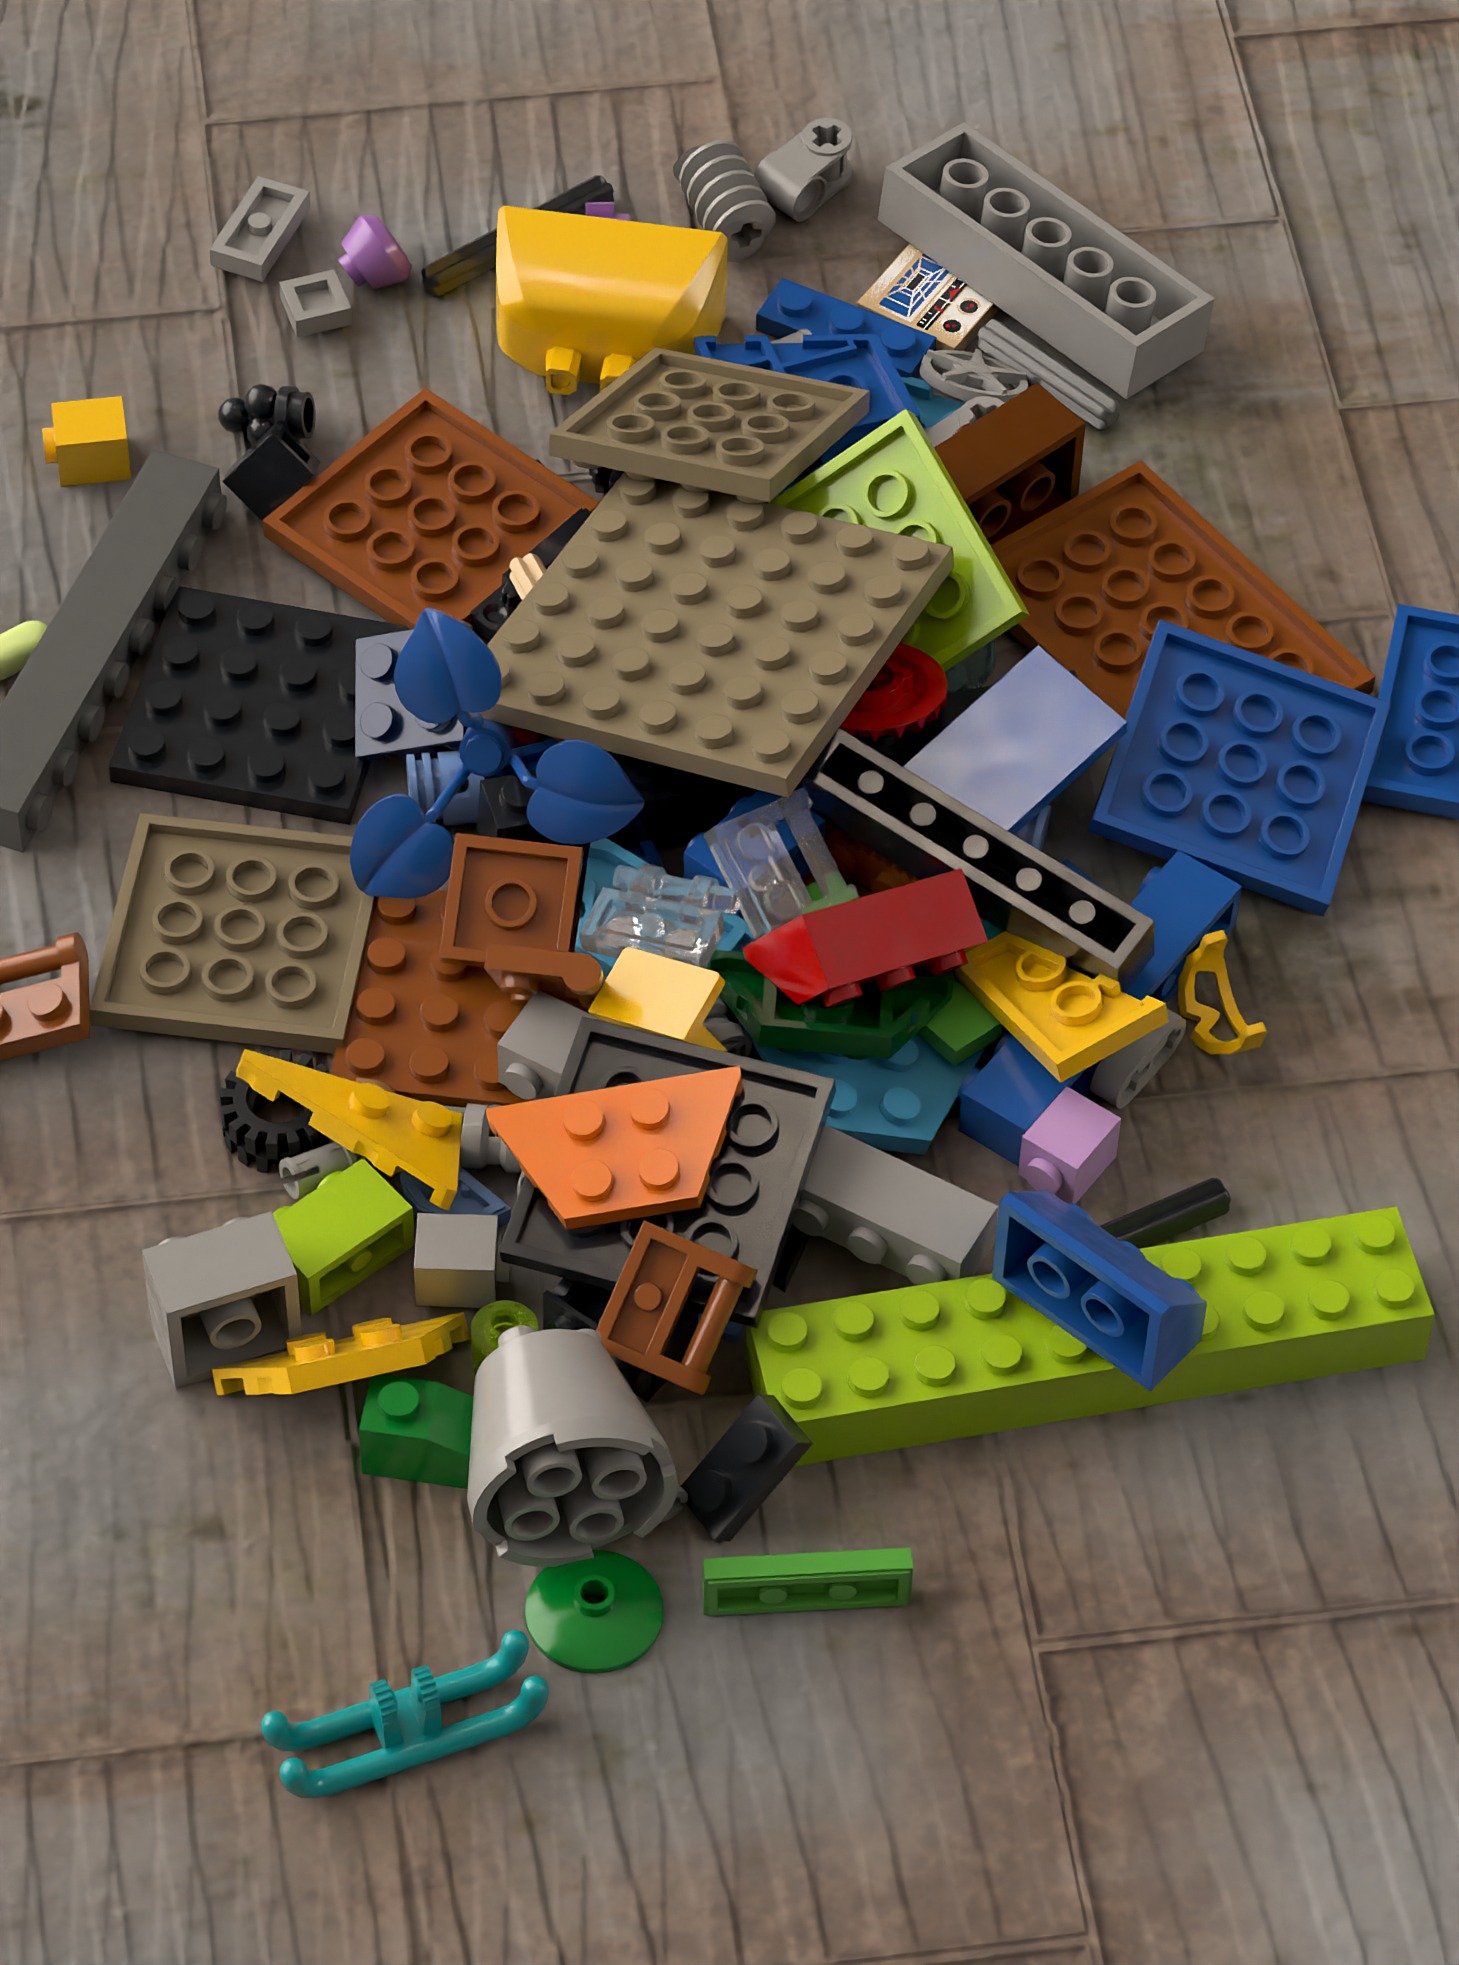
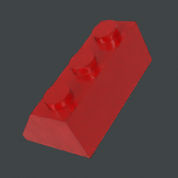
M961 868L802 914L742 947L746 960L796 1004L800 1005L823 998L826 1008H830L861 997L863 993L860 986L876 982L879 992H883L914 981L916 976L913 970L929 966L932 976L960 968L969 963L965 953L986 943L988 939Z

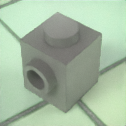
M417 1214L414 1258L416 1306L496 1308L497 1282H510L511 1264L502 1262L499 1254L502 1242H498V1215Z

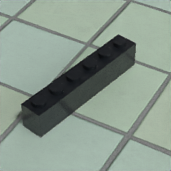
M838 728L801 780L804 805L824 818L827 823L919 880L962 868L980 918L1003 932H1010L1067 958L1068 967L1093 979L1099 974L1105 975L1118 981L1121 992L1126 993L1155 955L1154 920Z

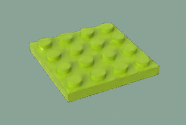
M907 409L891 418L768 503L951 546L954 558L953 569L900 641L902 644L912 646L931 656L939 663L944 672L1030 615L916 415Z

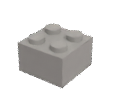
M272 1211L253 1217H238L226 1222L223 1226L187 1237H171L162 1241L157 1246L142 1250L151 1327L175 1389L213 1378L211 1370L213 1367L288 1351L286 1340L302 1336L297 1273Z

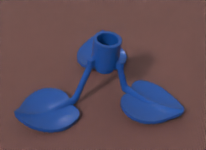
M427 607L421 612L410 637L398 656L394 670L395 690L406 710L418 719L427 723L441 724L457 715L459 722L463 726L468 727L459 747V756L462 764L426 814H424L414 799L405 794L390 795L375 802L364 813L354 832L350 851L351 870L358 889L369 896L412 899L435 892L450 877L455 841L446 828L434 822L442 814L471 773L483 777L493 776L502 771L506 764L512 766L525 787L535 790L527 806V818L530 824L541 835L562 844H586L618 832L642 810L645 798L633 786L619 763L607 751L591 742L578 739L565 740L548 748L541 755L537 763V778L533 777L522 761V753L514 750L515 733L512 726L483 719L479 713L494 707L501 695L502 673L494 654L484 641L461 621L440 610Z

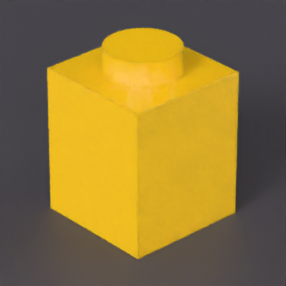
M122 396L51 403L54 427L42 428L46 464L58 463L61 487L131 479Z

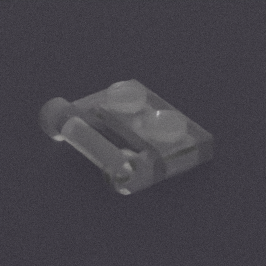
M805 788L793 791L789 798L783 796L772 803L717 825L703 835L755 940L802 914L860 898L853 884L846 885L809 811L813 803ZM784 821L787 822L824 898L815 902L812 901L775 825Z

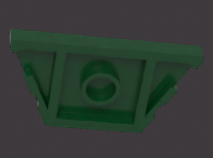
M707 949L705 969L718 972L725 980V985L719 996L759 1047L777 1048L785 1053L796 1054L810 1051L841 1054L855 1060H864L871 1057L890 1059L952 999L954 972L932 976L930 970L916 969L913 970L916 976L914 981L887 991L879 992L876 982L860 986L863 993L861 997L834 1007L826 1008L823 998L798 1005L746 960L744 952Z

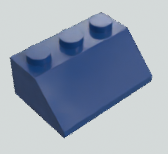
M1048 1190L1008 1192L1000 1200L992 1279L1150 1392L1201 1341L1207 1302L1200 1298L1197 1291L1189 1283L1179 1278L1170 1277L1149 1262L1135 1245L1127 1241H1119L1096 1225L1082 1208L1075 1204H1066Z

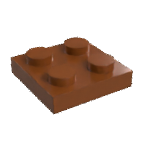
M456 833L439 952L440 962L484 967L488 943L571 952L584 855L583 847Z

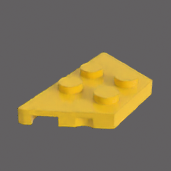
M460 1312L402 1326L400 1324H392L391 1318L365 1321L352 1326L354 1336L339 1340L327 1339L325 1332L286 1340L288 1351L211 1368L216 1394L226 1395L240 1390H245L246 1395L269 1393L295 1394L424 1365L436 1359V1356L453 1349L452 1343L463 1342L469 1339L465 1314Z

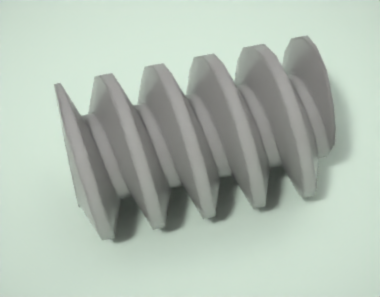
M715 140L705 145L690 148L680 155L673 165L674 176L680 183V188L688 198V203L695 212L696 219L703 227V230L722 232L728 238L727 262H743L754 256L762 248L765 237L771 232L776 222L775 212L767 203V197L759 188V182L751 173V167L743 158V152L735 142L729 140Z

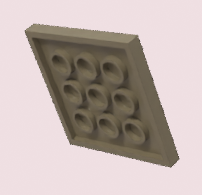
M655 347L549 433V456L572 460V463L580 468L595 469L605 467L624 471L630 478L636 480H653L657 478L681 483L684 489L693 492L714 490L736 495L738 500L745 503L759 504L770 502L869 413L870 390Z
M139 813L89 1008L91 1026L335 1054L336 1046L344 1047L377 897L366 895L358 889L350 865L353 837Z

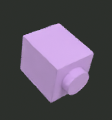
M1066 1086L1022 1136L1018 1175L1025 1178L1035 1190H1048L1066 1204H1076L1115 1159L1121 1118Z

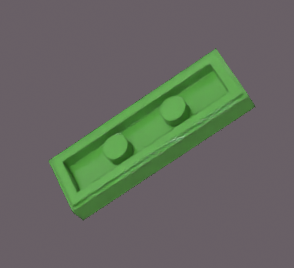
M911 1547L703 1558V1615L720 1616L907 1606L911 1601L913 1578Z

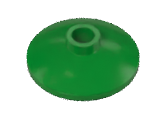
M593 1550L594 1558L574 1561L557 1567H545L537 1575L527 1594L525 1620L532 1641L548 1659L572 1671L598 1674L625 1668L639 1660L650 1650L662 1628L663 1599L654 1578L643 1566L631 1558L605 1550ZM592 1595L606 1598L598 1604H590L583 1600V1598Z

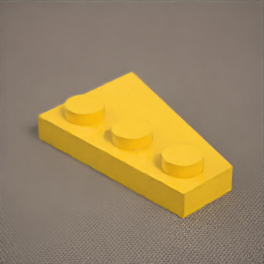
M1007 931L966 952L969 963L954 969L956 979L1060 1083L1169 1022L1166 1003L1149 995L1142 1001L1121 992L1118 981L1099 974L1095 979L1069 968L1067 958Z

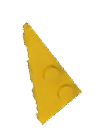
M244 1049L237 1067L236 1077L246 1081L253 1090L272 1102L279 1098L281 1092L313 1112L308 1125L352 1153L366 1157L374 1167L390 1177H393L397 1172L407 1171L434 1189L429 1202L449 1211L458 1187L463 1113L449 1110L435 1102H422L385 1091L375 1084L358 1083Z

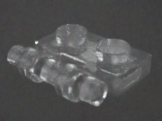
M645 863L639 869L618 865L613 875V889L602 888L579 931L582 951L619 958L625 948L631 947L706 969L725 931L722 913L732 915L737 913L741 901V892L738 889L719 886L718 879L696 875L693 880L666 875L663 867Z

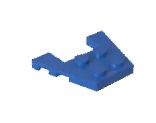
M878 334L803 335L802 343H770L767 335H745V344H716V336L694 338V355L870 390L869 413L776 497L903 410L907 409L913 412L920 422V413Z

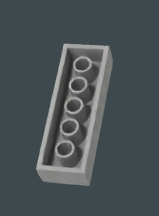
M965 122L885 167L878 221L1125 399L1133 396L1203 352L1215 298Z

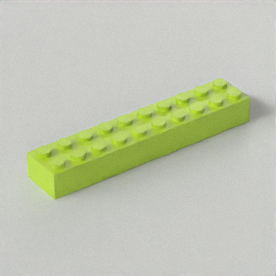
M1397 1206L1139 1249L1149 1262L1170 1277L1179 1278L1189 1283L1197 1291L1200 1298L1207 1302L1201 1341L1151 1392L992 1279V1273L763 1311L758 1328L746 1326L745 1360L755 1397L758 1394L774 1395L813 1443L795 1464V1466L1424 1360L1435 1314Z

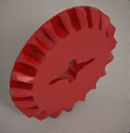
M899 643L839 728L855 738L869 737L874 742L877 741L879 736L883 735L900 739L904 730L922 731L924 722L937 720L940 708L946 706L948 681L943 668L936 660L923 651Z

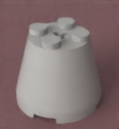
M525 1325L510 1328L502 1333L498 1338L499 1347L482 1362L474 1382L467 1493L468 1507L474 1531L479 1532L487 1541L496 1546L500 1558L517 1564L537 1567H557L574 1561L594 1558L593 1548L615 1541L632 1531L643 1538L665 1518L672 1508L678 1491L677 1474L667 1443L607 1352L600 1334L593 1329H547L536 1331L533 1327Z

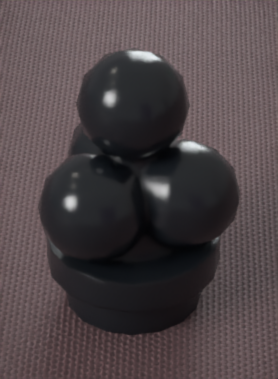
M259 384L253 386L247 392L245 400L238 397L227 399L218 410V420L226 431L232 433L247 431V437L251 445H254L278 420L298 440L310 439L315 429L316 409L310 392H300L296 386H282L277 393L272 386Z

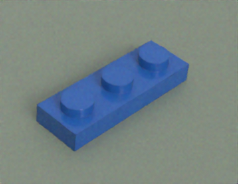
M784 278L781 279L756 313V330L777 339L805 328L812 335L878 334L900 377L904 378L914 377L918 379L924 355L927 354L929 349L936 351L937 337Z

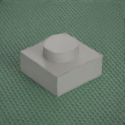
M335 269L279 282L280 299L296 337L352 325L351 306Z

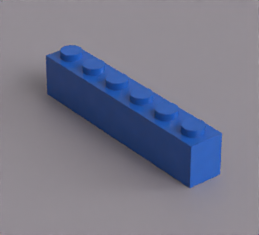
M1180 850L1175 853L1162 869L1159 867L1151 869L1144 878L1138 895L1130 906L1155 921V955L1127 990L1126 994L1141 1001L1149 995L1167 1004L1178 992V978L1186 961V956L1199 948L1203 936L1220 930H1224L1227 936L1235 927L1242 886ZM1007 1030L996 1046L994 1057L982 1070L978 1067L972 1069L958 1090L957 1101L961 1103L958 1131L1019 1167L1022 1136L1066 1086L1086 1097L1090 1092L1092 1077L1101 1060L1060 1083Z

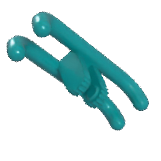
M510 1630L502 1638L501 1648L490 1658L433 1678L428 1665L412 1669L411 1686L397 1691H393L389 1687L386 1679L369 1684L370 1700L308 1721L289 1723L284 1713L279 1711L268 1712L262 1719L261 1731L267 1743L281 1751L298 1752L316 1748L372 1728L375 1729L382 1746L381 1749L317 1770H308L306 1764L299 1758H288L282 1763L279 1770L280 1780L287 1792L300 1798H321L334 1795L507 1736L522 1729L535 1720L543 1711L549 1696L548 1683L544 1678L537 1675L530 1676L524 1680L521 1694L509 1704L445 1727L441 1725L440 1705L492 1688L514 1675L525 1663L529 1650L528 1637L522 1631Z

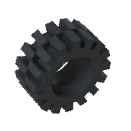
M281 1049V1060L329 1074V1070L322 1063L314 1068L312 1056L302 1053L299 1061L294 1062L292 1050ZM269 1050L260 1052L261 1054L270 1056ZM230 1071L225 1078L226 1088H221L220 1093L223 1136H226V1145L231 1154L238 1151V1160L248 1167L256 1158L257 1171L268 1174L271 1163L279 1164L284 1158H291L329 1143V1137L308 1125L313 1114L311 1110L304 1107L305 1112L301 1116L288 1122L272 1123L258 1118L255 1113L262 1106L272 1103V1101L253 1090L246 1081L236 1077V1073ZM282 1092L279 1098L274 1101H289L301 1105Z

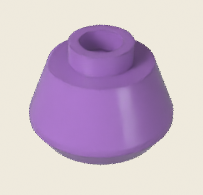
M375 214L360 215L341 243L347 253L338 260L358 287L368 281L373 289L407 280L412 264L393 235Z

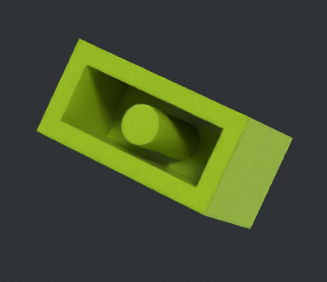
M364 1158L344 1171H335L321 1181L316 1190L292 1206H283L272 1213L297 1273L299 1304L311 1316L415 1245L413 1207Z

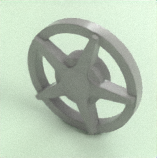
M929 349L927 354L924 355L920 367V375L929 385L947 395L964 401L979 396H991L1006 403L1028 389L1027 374L1025 372H1019L1001 361L982 355V350L976 349L974 353L959 350L934 351ZM939 366L948 370V372L940 375L933 367ZM1001 383L1012 384L1015 389L1007 391Z

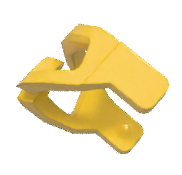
M1224 930L1203 936L1199 948L1186 956V961L1178 978L1180 1015L1198 1022L1190 1038L1196 1046L1210 1055H1231L1260 1047L1268 1033L1263 1022L1247 1025L1237 1009L1223 957L1224 949L1228 942ZM1198 971L1214 972L1217 992L1225 1016L1233 1031L1239 1036L1238 1038L1223 1042L1209 1033L1210 1029L1219 1019L1220 1012L1195 1000V974Z

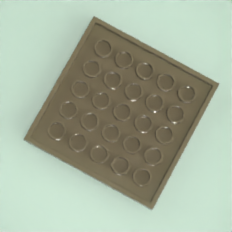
M624 472L487 644L500 666L502 690L495 706L490 710L479 713L483 719L564 740L578 739L588 741L606 751L789 798L953 569V548L920 538L908 537L768 503H745L738 500L734 495L713 490L693 492L684 489L681 483L657 478L653 480H636L630 478Z

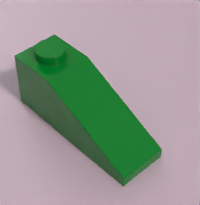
M383 1374L371 1376L359 1426L362 1474L468 1489L474 1396L440 1382Z

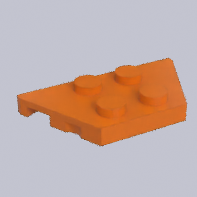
M740 1066L486 1108V1115L492 1132L496 1137L502 1139L518 1160L521 1170L533 1186L540 1189L546 1197L549 1207L565 1228L570 1230L700 1208L710 1181L709 1170L711 1164L719 1156L727 1133L725 1125L735 1097H740L743 1080Z

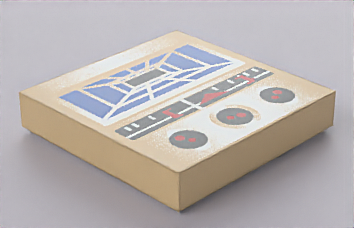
M910 243L857 302V307L937 337L936 351H964L977 336L981 327L985 326L1000 309Z

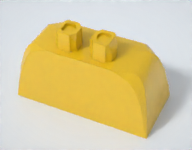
M504 205L498 210L496 332L498 345L503 353L514 363L534 374L546 377V389L549 393L570 395L576 392L579 381L600 384L601 392L655 347L694 355V338L700 336H716L717 338L726 316L728 238L722 232Z

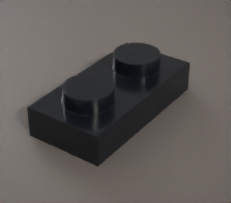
M758 1394L681 1485L688 1494L686 1504L714 1540L731 1541L813 1443L774 1395Z

